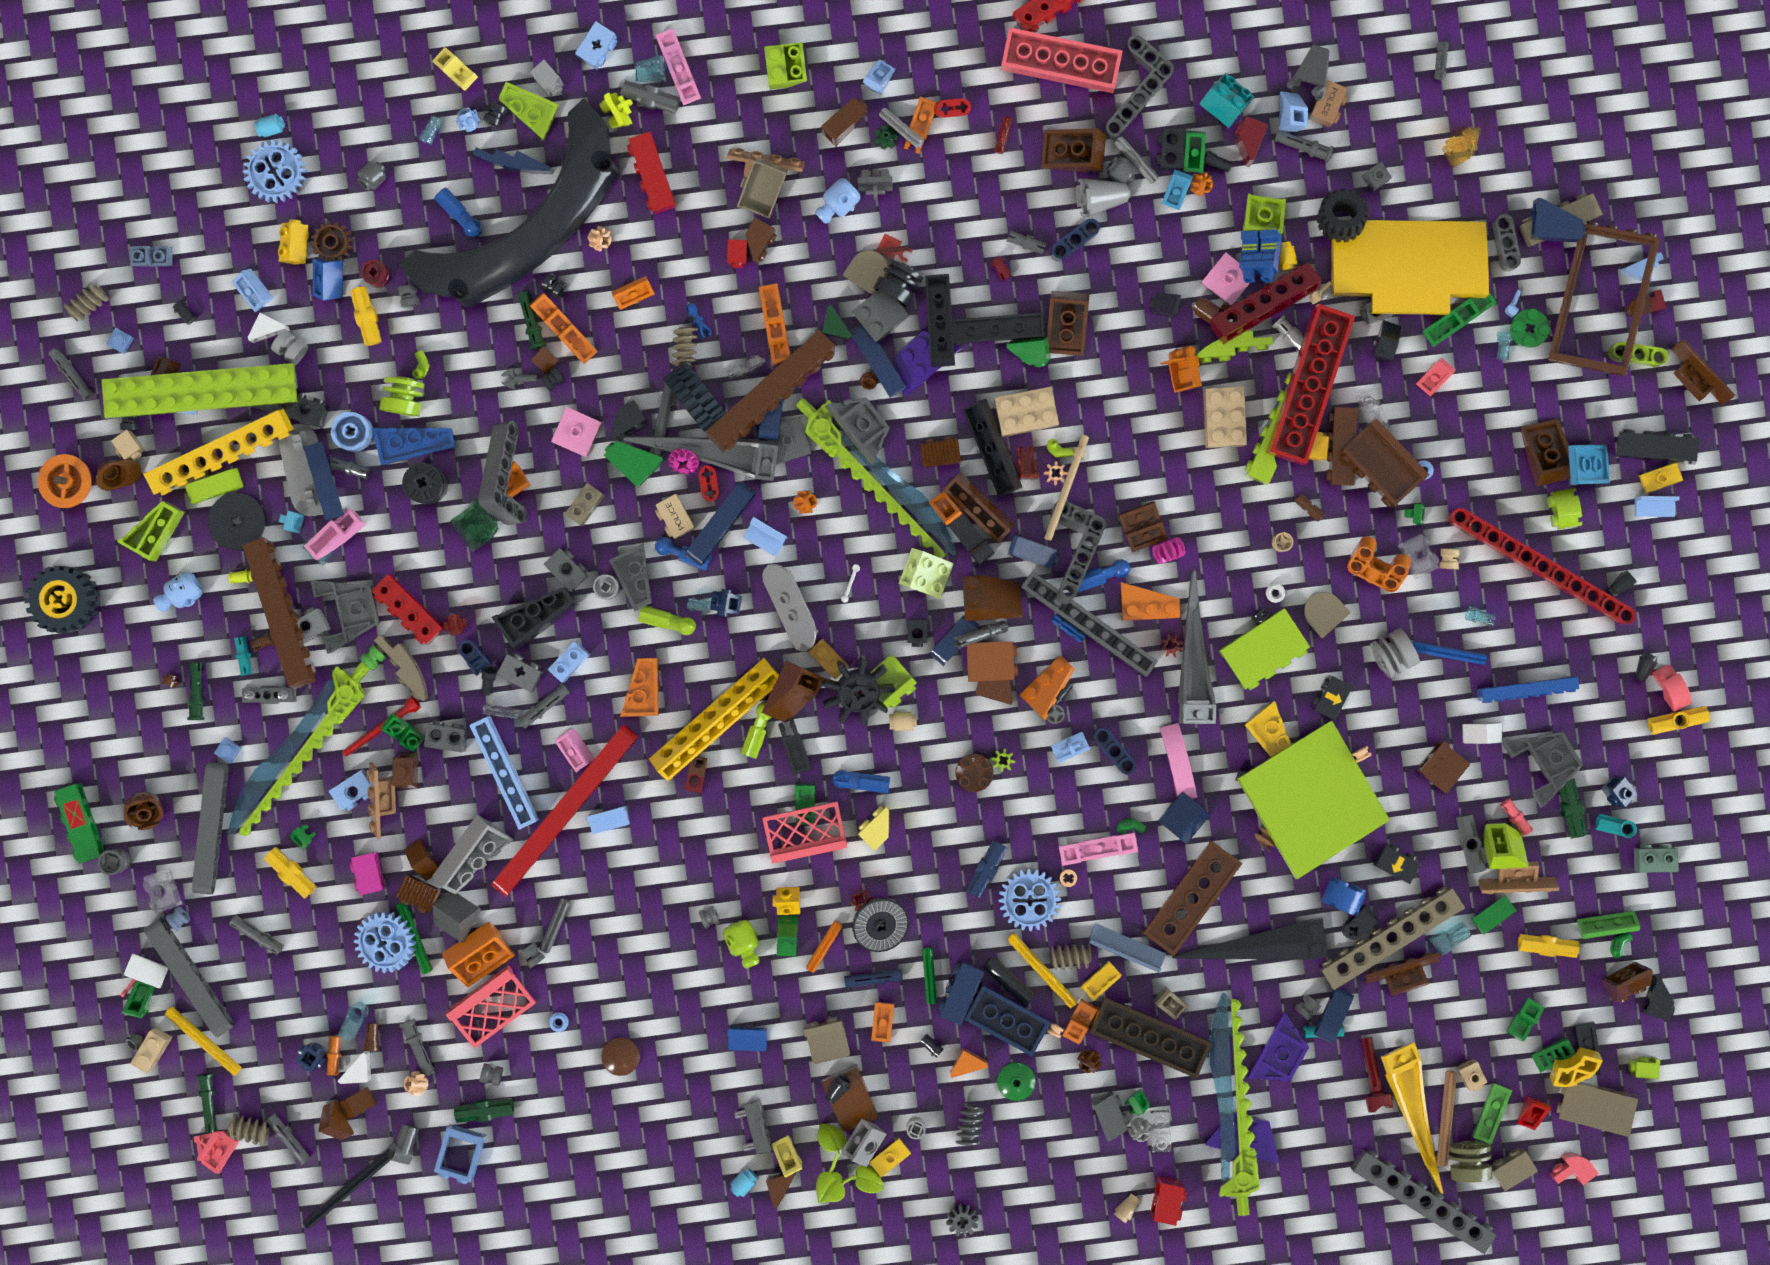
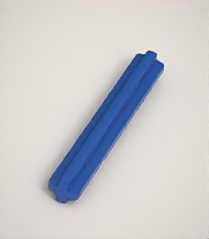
M1412 642L1417 653L1485 665L1487 661V655Z

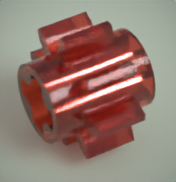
M460 614L446 617L447 622H443L444 632L449 631L450 636L464 633L463 628L467 627L466 618L461 619Z
M1168 634L1167 641L1161 640L1165 644L1160 650L1167 651L1166 657L1170 653L1177 657V651L1183 652L1180 645L1184 642H1178L1179 635L1172 639L1171 635ZM1170 640L1173 643H1177V646L1174 647L1175 651L1167 648Z
M856 889L857 893L850 895L853 902L849 904L856 906L855 911H858L861 906L874 898L872 895L868 896L869 890L865 889L862 893L860 889ZM863 898L865 900L864 903H861L859 899Z

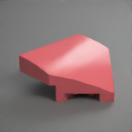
M226 1131L195 1136L194 1143L197 1144L198 1150L197 1161H201L203 1165L215 1174H219L239 1143V1140L236 1138L231 1139L230 1134L227 1136Z

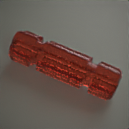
M1003 116L1002 126H1000L997 144L994 152L997 154H1004L1005 144H1007L1010 132L1009 127H1011L1013 121L1011 117Z

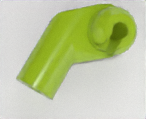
M420 350L414 354L418 365L412 374L416 379L424 378L430 367L423 350Z
M1056 439L1048 440L1046 447L1054 457H1073L1072 447L1062 448Z

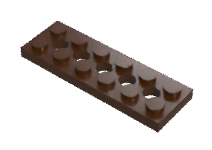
M1211 840L1142 933L1175 956L1243 863ZM1213 862H1219L1221 866L1220 870L1216 873L1210 870V865ZM1203 877L1209 880V885L1206 888L1199 886V880ZM1190 893L1197 894L1198 899L1195 903L1187 901V896ZM1179 908L1186 910V916L1183 919L1176 917V911ZM1167 924L1175 926V931L1172 934L1165 933L1164 927Z

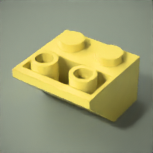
M887 805L884 808L880 806L873 813L874 818L872 820L866 819L859 826L860 831L858 835L874 851L889 836V807Z

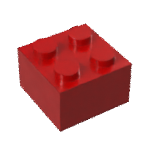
M1158 1175L1150 1210L1153 1221L1174 1226L1177 1225V1221H1181L1183 1212L1180 1209L1181 1202H1185L1187 1195L1181 1180Z

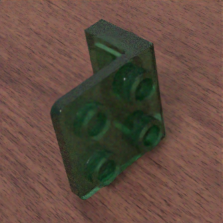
M476 498L472 500L465 511L450 521L473 552L492 540L499 529L496 519L490 517L487 511L480 506Z

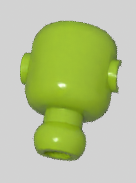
M741 920L726 927L723 931V937L731 955L735 957L741 955L742 966L745 969L759 964V957L753 951L758 946L757 932L748 920Z

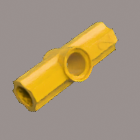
M367 287L353 288L350 290V295L355 308L354 317L358 327L361 329L365 346L379 344L382 340L377 326L378 318L375 308L371 304Z
M1700 706L1648 718V728L1651 734L1654 735L1710 722L1709 710L1706 706ZM1678 715L1682 717L1680 725H1677L1675 722Z
M274 847L265 856L264 860L278 872V877L287 885H291L304 899L317 888L303 873V869L295 861L285 856L277 847Z
M1520 934L1517 944L1519 951L1534 952L1551 957L1558 955L1577 958L1580 949L1579 941L1558 939V937L1549 935L1534 936Z

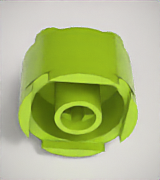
M1576 488L1553 491L1547 497L1548 508H1552L1553 515L1550 516L1551 526H1556L1557 530L1582 526V522H1578V518L1582 517L1579 496H1574L1573 493L1577 491Z

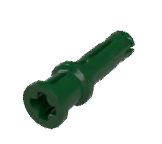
M530 292L518 293L517 296L519 297L527 326L525 333L528 335L531 344L530 350H538L543 346L546 347L547 344L544 342L541 333L542 327L538 325L535 312L529 306L532 303Z
M190 663V699L187 701L189 705V717H187V720H205V717H203L205 701L202 699V663Z
M211 1072L196 1075V1079L199 1081L198 1095L202 1099L206 1133L217 1131L213 1095H215L216 1091L213 1088L212 1082L214 1073Z

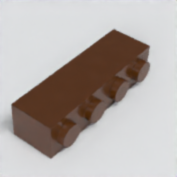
M1334 407L1332 412L1328 414V423H1331V431H1328L1327 434L1330 450L1327 452L1329 469L1326 470V481H1329V485H1355V468L1351 463L1348 465L1341 458L1342 454L1339 451L1357 436L1358 408Z
M961 472L943 489L997 543L1015 526Z

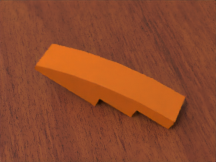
M771 284L759 287L772 364L775 366L780 365L790 356V349L778 284Z
M544 293L529 305L583 364L598 352Z

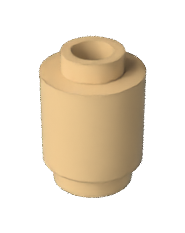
M912 711L889 714L890 730L913 731V727H917L916 715H913Z

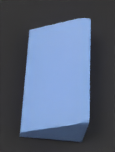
M252 269L241 271L232 281L254 312L260 310L273 299V296Z

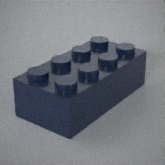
M984 983L981 984L964 1018L969 1023L1032 1057L1051 1023L1050 1019Z

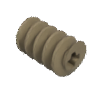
M95 283V287L88 284L90 291L82 289L83 296L77 293V301L70 298L72 305L64 303L68 313L77 322L78 319L82 321L85 319L84 314L89 316L91 314L90 310L96 311V305L101 307L103 305L102 300L105 302L109 300L107 294L97 283Z
M679 327V329L673 331V334L678 336L673 338V342L678 343L672 347V349L678 351L672 354V357L677 359L672 361L673 365L678 367L686 361L691 368L695 367L691 363L695 362L696 359L692 358L691 355L696 354L697 351L692 350L691 347L697 346L696 343L692 342L697 336L693 335L692 332L697 331L698 328Z
M1080 944L1079 950H1077L1076 945H1072L1071 950L1068 945H1065L1063 951L1060 945H1057L1056 951L1051 946L1054 969L1057 970L1059 964H1061L1063 970H1065L1066 964L1069 965L1070 969H1073L1074 964L1080 969L1082 963H1084L1087 969L1089 963H1091L1090 944L1087 945L1086 950L1083 944Z
M234 1114L228 1125L227 1136L230 1134L231 1139L237 1137L239 1141H242L245 1138L247 1143L252 1140V1143L255 1145L260 1142L261 1146H265L271 1127H266V1121L259 1126L258 1119L252 1124L250 1117L247 1122H244V1116L237 1120V1114Z

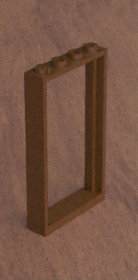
M1587 221V224L1583 223V226H1585V236L1576 245L1548 360L1554 363L1627 377L1660 245V238L1657 237V234L1646 232L1643 235L1638 234V231L1634 229L1622 231L1613 225L1600 227L1596 222ZM1588 234L1650 246L1621 366L1559 353Z

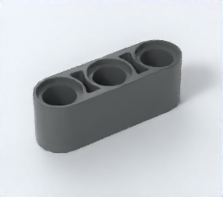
M1502 214L1493 221L1492 230L1500 267L1502 270L1510 272L1520 265L1521 256L1513 219L1510 215ZM1499 220L1506 222V229L1499 226ZM1504 238L1510 241V247L1503 245L1502 241ZM1507 257L1514 260V266L1507 264Z

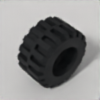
M1336 189L1333 190L1332 194L1328 193L1322 200L1317 214V223H1319V230H1323L1322 234L1324 236L1328 235L1329 240L1336 239V242L1344 240L1345 243L1349 242V239H1356L1357 235L1359 236L1362 233L1369 212L1365 199H1360L1359 193L1354 194L1352 193L1353 190L1350 189L1349 191L1340 189V192H1338ZM1345 211L1352 219L1348 221L1340 220L1335 217L1333 212Z

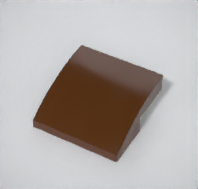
M1154 501L1118 514L1131 552L1168 540Z

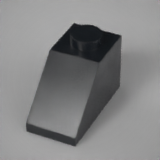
M1156 293L1155 297H1151L1149 308L1152 309L1151 314L1174 319L1177 315L1182 295Z
M1383 320L1371 357L1388 363L1393 361L1399 344L1402 326Z
M1652 975L1651 985H1649L1641 1012L1669 1021L1675 1011L1674 1001L1662 978Z

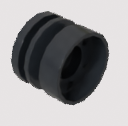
M889 259L887 265L892 269L883 268V271L889 276L888 279L879 276L873 289L876 291L881 290L893 296L904 307L908 308L914 297L908 291V288L918 290L919 286L913 281L922 283L924 278L909 265Z
M417 463L409 467L404 473L402 485L405 494L411 500L429 505L443 499L447 493L448 480L444 472L438 467L427 463ZM425 480L427 486H422V484H420V481Z

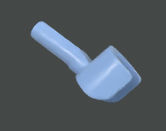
M1517 290L1513 300L1505 308V313L1511 318L1519 311L1515 305L1521 294L1520 290Z

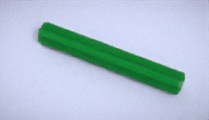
M400 902L396 904L399 916L401 915V922L407 920L406 927L412 926L409 933L415 934L411 938V940L416 941V944L412 946L415 949L414 954L422 973L427 974L433 968L408 906Z

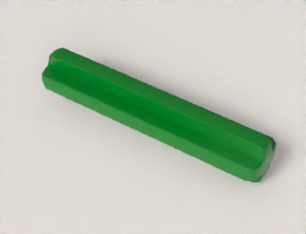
M925 947L922 949L926 1003L931 1005L937 1003L933 949Z

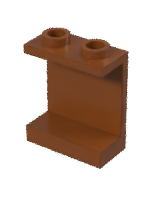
M1013 641L973 643L966 646L968 682L1015 680L1014 676H1018V664H1014V657H1017V645H1013Z

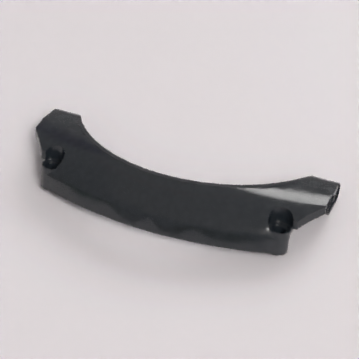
M584 98L568 112L569 132L565 159L554 186L537 210L510 233L492 243L473 250L445 254L413 250L398 265L424 293L449 298L453 296L462 306L466 308L472 307L506 289L532 272L558 251L582 226L619 174L618 167L609 157L611 154L609 127Z

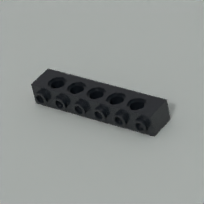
M297 393L298 402L292 403V406L288 409L285 408L284 404L250 406L270 413L284 409L288 418L319 428L324 427L329 406L324 405L325 401L314 398L313 401L307 400V395ZM309 404L310 412L304 414L302 411L303 407Z

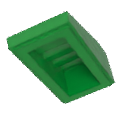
M1564 1037L1532 1054L1531 1057L1541 1073L1552 1068L1555 1060H1565L1571 1058L1576 1053L1569 1040ZM1564 1046L1568 1053L1564 1054L1561 1047ZM1555 1049H1557L1560 1054V1057L1558 1058L1554 1052ZM1546 1053L1551 1054L1553 1061L1549 1060ZM1543 1056L1547 1064L1543 1065L1539 1057Z

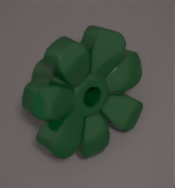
M886 125L881 126V131L876 130L874 133L878 137L874 140L875 144H881V149L883 150L887 149V145L891 149L894 148L895 143L893 141L898 140V135L894 134L895 129L893 127L887 129Z

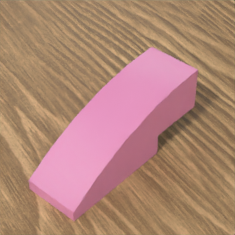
M348 508L343 516L327 523L304 547L315 560H319L345 543L364 527L366 523L354 510Z

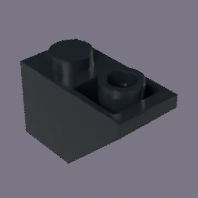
M632 400L617 410L611 434L614 441L619 440L620 442L624 440V436H629L628 433L632 430L638 431L645 426L644 423L647 422V419L636 401Z

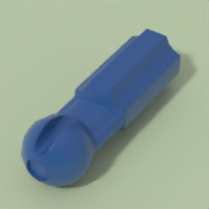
M443 188L435 195L434 199L464 228L467 236L475 238L481 234L482 225L480 221L474 219L466 211V208L448 188Z
M661 537L655 543V549L660 555L674 554L678 556L679 561L704 571L707 570L712 556L710 555L705 563L699 566L685 556L689 548L688 546L684 545L682 548L674 546L673 542L667 537Z
M1119 559L1110 567L1104 569L1097 567L1086 571L1078 592L1104 584L1107 579L1115 576L1118 578L1126 577L1130 572L1129 563L1126 560ZM1074 575L1073 579H1078V576Z
M838 770L833 775V783L840 789L849 788L888 793L890 777Z

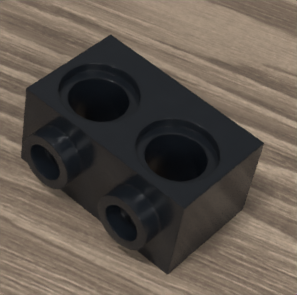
M1163 128L1161 134L1158 133L1157 145L1161 146L1160 153L1156 155V164H1159V170L1182 171L1184 169L1185 129ZM1173 136L1176 139V143L1169 144L1166 138ZM1172 155L1175 158V162L1172 164L1167 163L1165 156Z

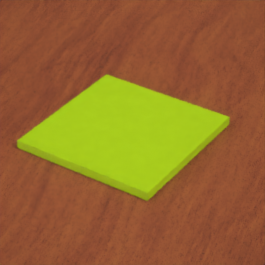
M1332 721L1327 722L1237 778L1295 879H1299L1390 821Z

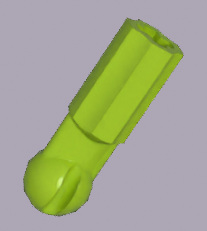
M648 606L640 610L638 622L663 629L675 630L683 635H691L696 629V623L690 617H679L672 615L670 612Z
M761 702L756 707L757 717L755 723L750 726L741 750V754L754 759L757 758L764 740L767 722L772 718L762 713L766 702Z

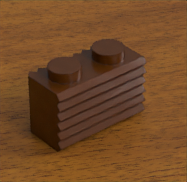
M954 436L942 438L943 441L935 442V439L923 440L924 444H920L923 468L961 463L958 439L954 440Z
M407 874L401 883L396 897L400 898L399 902L405 905L413 904L417 906L416 909L427 914V912L433 911L432 905L439 900L443 890Z

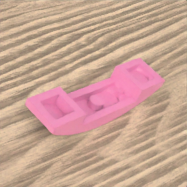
M672 28L655 35L683 105L701 99L674 29Z
M1179 723L1160 727L1177 797L1183 791L1191 799L1197 798L1193 774Z
M1128 833L1059 846L1062 866L1087 860L1138 852L1135 833Z

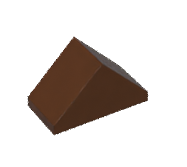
M421 839L406 848L404 852L411 868L427 881L432 878L439 865Z
M368 1087L338 1102L347 1120L377 1104Z
M335 1100L323 1106L318 1132L342 1140L353 1135L354 1132L338 1101Z
M783 1172L767 1177L766 1183L774 1208H778L796 1172L787 1177H784Z

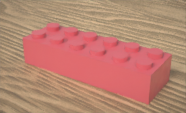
M1009 27L1001 70L1113 93L1123 51Z

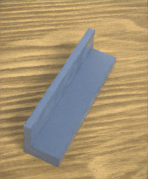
M1095 923L1088 939L1090 944L1161 973V966L1166 956L1165 952Z

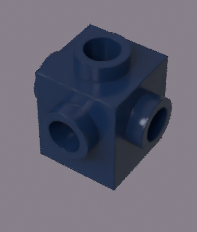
M721 588V592L713 591L710 610L717 611V615L728 617L729 613L739 615L742 596L732 594L733 590Z
M1612 776L1601 788L1607 796V801L1613 806L1626 807L1632 803V799L1637 795L1633 789V784L1621 776Z
M311 1042L300 1048L297 1053L299 1057L295 1062L300 1064L299 1066L302 1069L312 1072L323 1066L326 1061L324 1057L327 1052L323 1050L324 1047L316 1042L313 1044Z

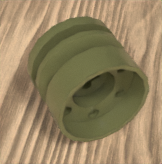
M1462 1141L1449 1145V1151L1453 1152L1450 1154V1159L1458 1161V1163L1450 1166L1452 1180L1475 1183L1492 1179V1165L1483 1162L1491 1159V1154L1487 1153L1491 1151L1490 1144L1478 1141Z

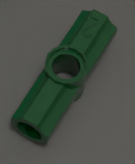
M1572 778L1559 790L1562 801L1560 802V809L1563 818L1566 819L1571 839L1587 835L1583 817L1585 813L1584 805L1581 798H1579L1576 781Z
M512 1098L492 1101L491 1099H483L470 1104L454 1106L456 1123L474 1120L483 1122L496 1117L514 1115Z

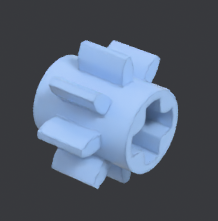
M467 107L457 113L456 123L460 130L465 128L467 132H470L479 126L478 122L480 119L476 109L471 111Z

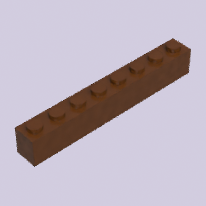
M818 330L706 430L707 437L722 452H725L727 449L731 450L741 436L745 437L748 435L753 425L760 424L769 411L773 412L779 406V402L782 399L786 400L793 393L792 390L797 386L801 387L811 373H817L821 368V364L825 361H830L834 357L835 345Z
M262 537L242 545L288 686L297 689L315 682L314 675H316V670L313 664H310L308 658L310 657V652L307 646L304 645L303 639L305 637L303 631L298 627L297 622L299 618L292 609L291 604H293V600L286 591L287 582L284 576L281 575L280 569L282 567L280 561L275 557L274 552H276V548L273 542Z

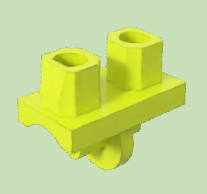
M617 93L605 94V99L599 105L604 113L612 111L614 116L608 119L611 128L615 129L631 125L632 121L629 114L632 112L629 107L633 104L632 100H625L623 95L618 96Z

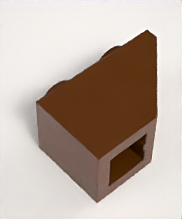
M757 218L753 219L746 232V238L753 261L758 265L759 261H764L768 253L765 250L769 244L772 245L777 235L775 234L776 230L774 227Z

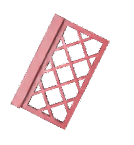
M838 801L762 817L772 864L847 848ZM835 807L836 815L832 820L823 815L826 808ZM811 811L819 815L813 824L804 819L806 814ZM794 815L800 819L795 828L786 823L789 816ZM821 817L830 822L825 831L815 826ZM775 819L781 825L775 832L769 828L767 821ZM802 821L811 826L806 835L797 830ZM833 824L840 829L841 835L833 837L827 832ZM783 825L793 830L788 839L778 834ZM813 828L822 833L819 840L814 841L808 837ZM795 832L804 837L802 842L797 845L789 841ZM776 836L785 841L782 848L773 849L772 841Z
M507 965L450 1007L446 1012V1016L450 1021H453L473 1048H476L533 1006L536 1001L515 976L512 968ZM511 979L517 985L516 991L504 990L505 983ZM493 992L502 993L500 1003L489 1001L490 995ZM504 994L515 995L514 1004L503 1003ZM517 995L526 996L530 1002L524 1006L516 1005ZM485 1004V1014L474 1013V1006ZM488 1005L500 1006L499 1016L488 1015ZM502 1007L513 1008V1014L510 1017L501 1016ZM462 1015L471 1016L470 1025H462L458 1018ZM473 1016L484 1018L483 1027L472 1026ZM486 1019H498L497 1026L495 1028H486ZM471 1029L483 1031L482 1037L476 1042L470 1036Z

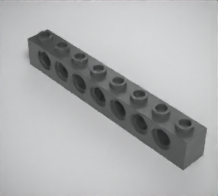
M1033 571L1020 587L1143 676L1147 677L1158 661L1075 601L1072 600L1069 604L1059 602L1057 599L1058 589Z
M1364 1149L1361 1150L1350 1167L1354 1173L1485 1255L1497 1236L1492 1231L1493 1227L1484 1221L1482 1224L1476 1221L1477 1217L1469 1211L1466 1213L1459 1210L1461 1207L1455 1202H1446L1443 1200L1444 1196L1434 1190L1432 1193L1427 1190L1428 1186L1420 1180L1416 1183L1410 1179L1412 1176L1406 1171H1397L1394 1169L1395 1165L1386 1159L1384 1162L1378 1159L1379 1155L1371 1149L1368 1152ZM1373 1165L1380 1166L1378 1172H1371V1168ZM1390 1175H1396V1180L1393 1183L1387 1182ZM1411 1185L1412 1191L1407 1194L1404 1193V1188ZM1428 1196V1201L1425 1204H1421V1197ZM1440 1206H1444V1212L1442 1214H1437V1208ZM1460 1216V1223L1453 1224V1219ZM1472 1227H1477V1232L1470 1235L1469 1230Z

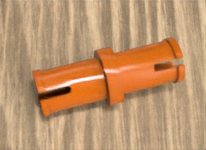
M329 1036L328 1053H326V1058H328L326 1075H339V1058L342 1057L340 1053L341 1036Z

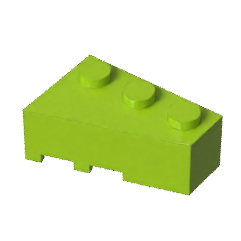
M162 501L117 542L149 561L157 562L185 512L169 502Z

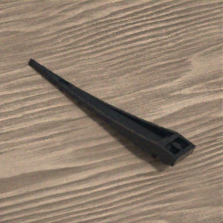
M1323 918L1299 921L1242 938L1176 954L1172 958L1309 960L1328 957Z

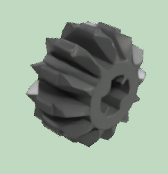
M959 1204V1210L952 1207L953 1213H947L949 1220L946 1221V1224L951 1226L949 1228L950 1232L956 1230L955 1236L958 1237L960 1232H963V1237L965 1238L967 1231L972 1235L974 1233L972 1228H978V1224L975 1222L979 1220V1217L973 1216L976 1210L972 1209L969 1211V1205L962 1209V1204ZM960 1217H964L965 1224H961Z

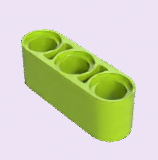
M1618 342L1611 345L1608 349L1609 358L1622 362L1626 342ZM1635 344L1630 363L1658 367L1667 362L1668 353L1663 348ZM1616 347H1620L1622 349V356H1618L1616 354ZM1635 350H1639L1641 352V359H1637L1635 357ZM1655 353L1660 355V362L1654 360Z
M238 468L185 485L191 504H197L244 487Z

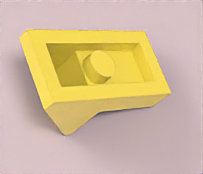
M789 1136L771 1144L784 1177L802 1169V1160L797 1155Z

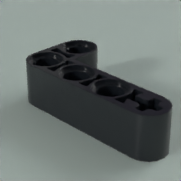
M949 496V498H950V499L954 502V504L958 507V505L955 503V501ZM963 512L961 516L948 525L978 565L995 554Z

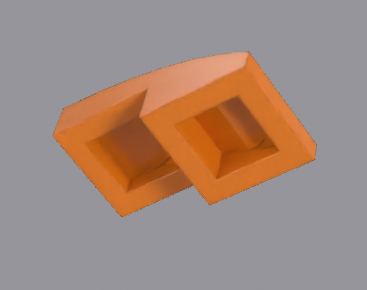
M1080 999L1062 1036L1080 1045L1098 1007Z

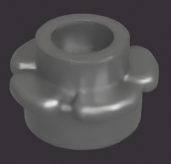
M130 1034L126 1043L132 1051L136 1052L139 1050L144 1039L139 1034Z

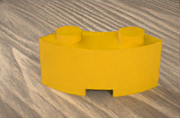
M1579 1047L1577 1053L1571 1058L1554 1061L1550 1080L1553 1086L1557 1087L1575 1086L1587 1078L1590 1079L1597 1072L1603 1060L1599 1052Z

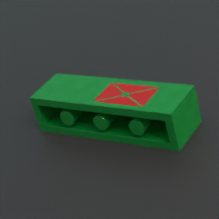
M82 783L54 791V801L60 808V819L68 831L66 836L68 841L72 843L74 859L78 861V864L99 858L105 850Z

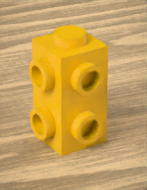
M289 220V223H281L279 231L280 247L278 249L279 262L305 264L308 255V225L301 224L300 220Z

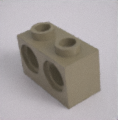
M586 483L565 515L579 525L584 526L605 495L589 483Z

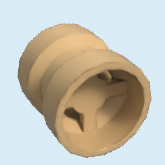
M1286 532L1276 534L1272 539V546L1278 552L1288 551L1293 546V538Z
M1441 549L1442 561L1439 564V568L1458 570L1459 563L1457 558L1460 556V550Z

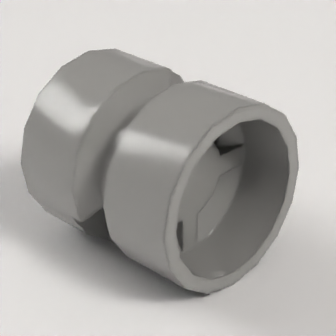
M283 330L271 346L272 351L279 356L284 355L286 361L295 365L299 363L308 349V345L299 339L295 340V336L287 330Z
M601 575L595 579L593 590L599 598L611 600L619 595L621 585L616 577Z

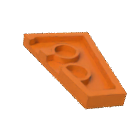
M1120 582L1122 621L1180 618L1179 598Z

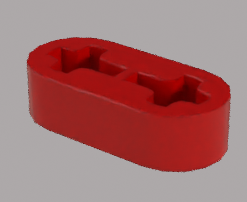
M964 98L941 100L934 106V113L939 118L965 116L971 110L970 102ZM964 105L965 109L962 111L960 109L955 110V106ZM940 107H950V110L943 112L940 111Z
M706 465L699 471L701 492L706 501L713 502L718 499L720 493L717 473L713 467ZM706 469H709L710 472H713V475L710 476V482L708 483L707 478L702 476V473H705ZM708 485H711L712 490L716 491L713 498L705 495V492L709 490Z

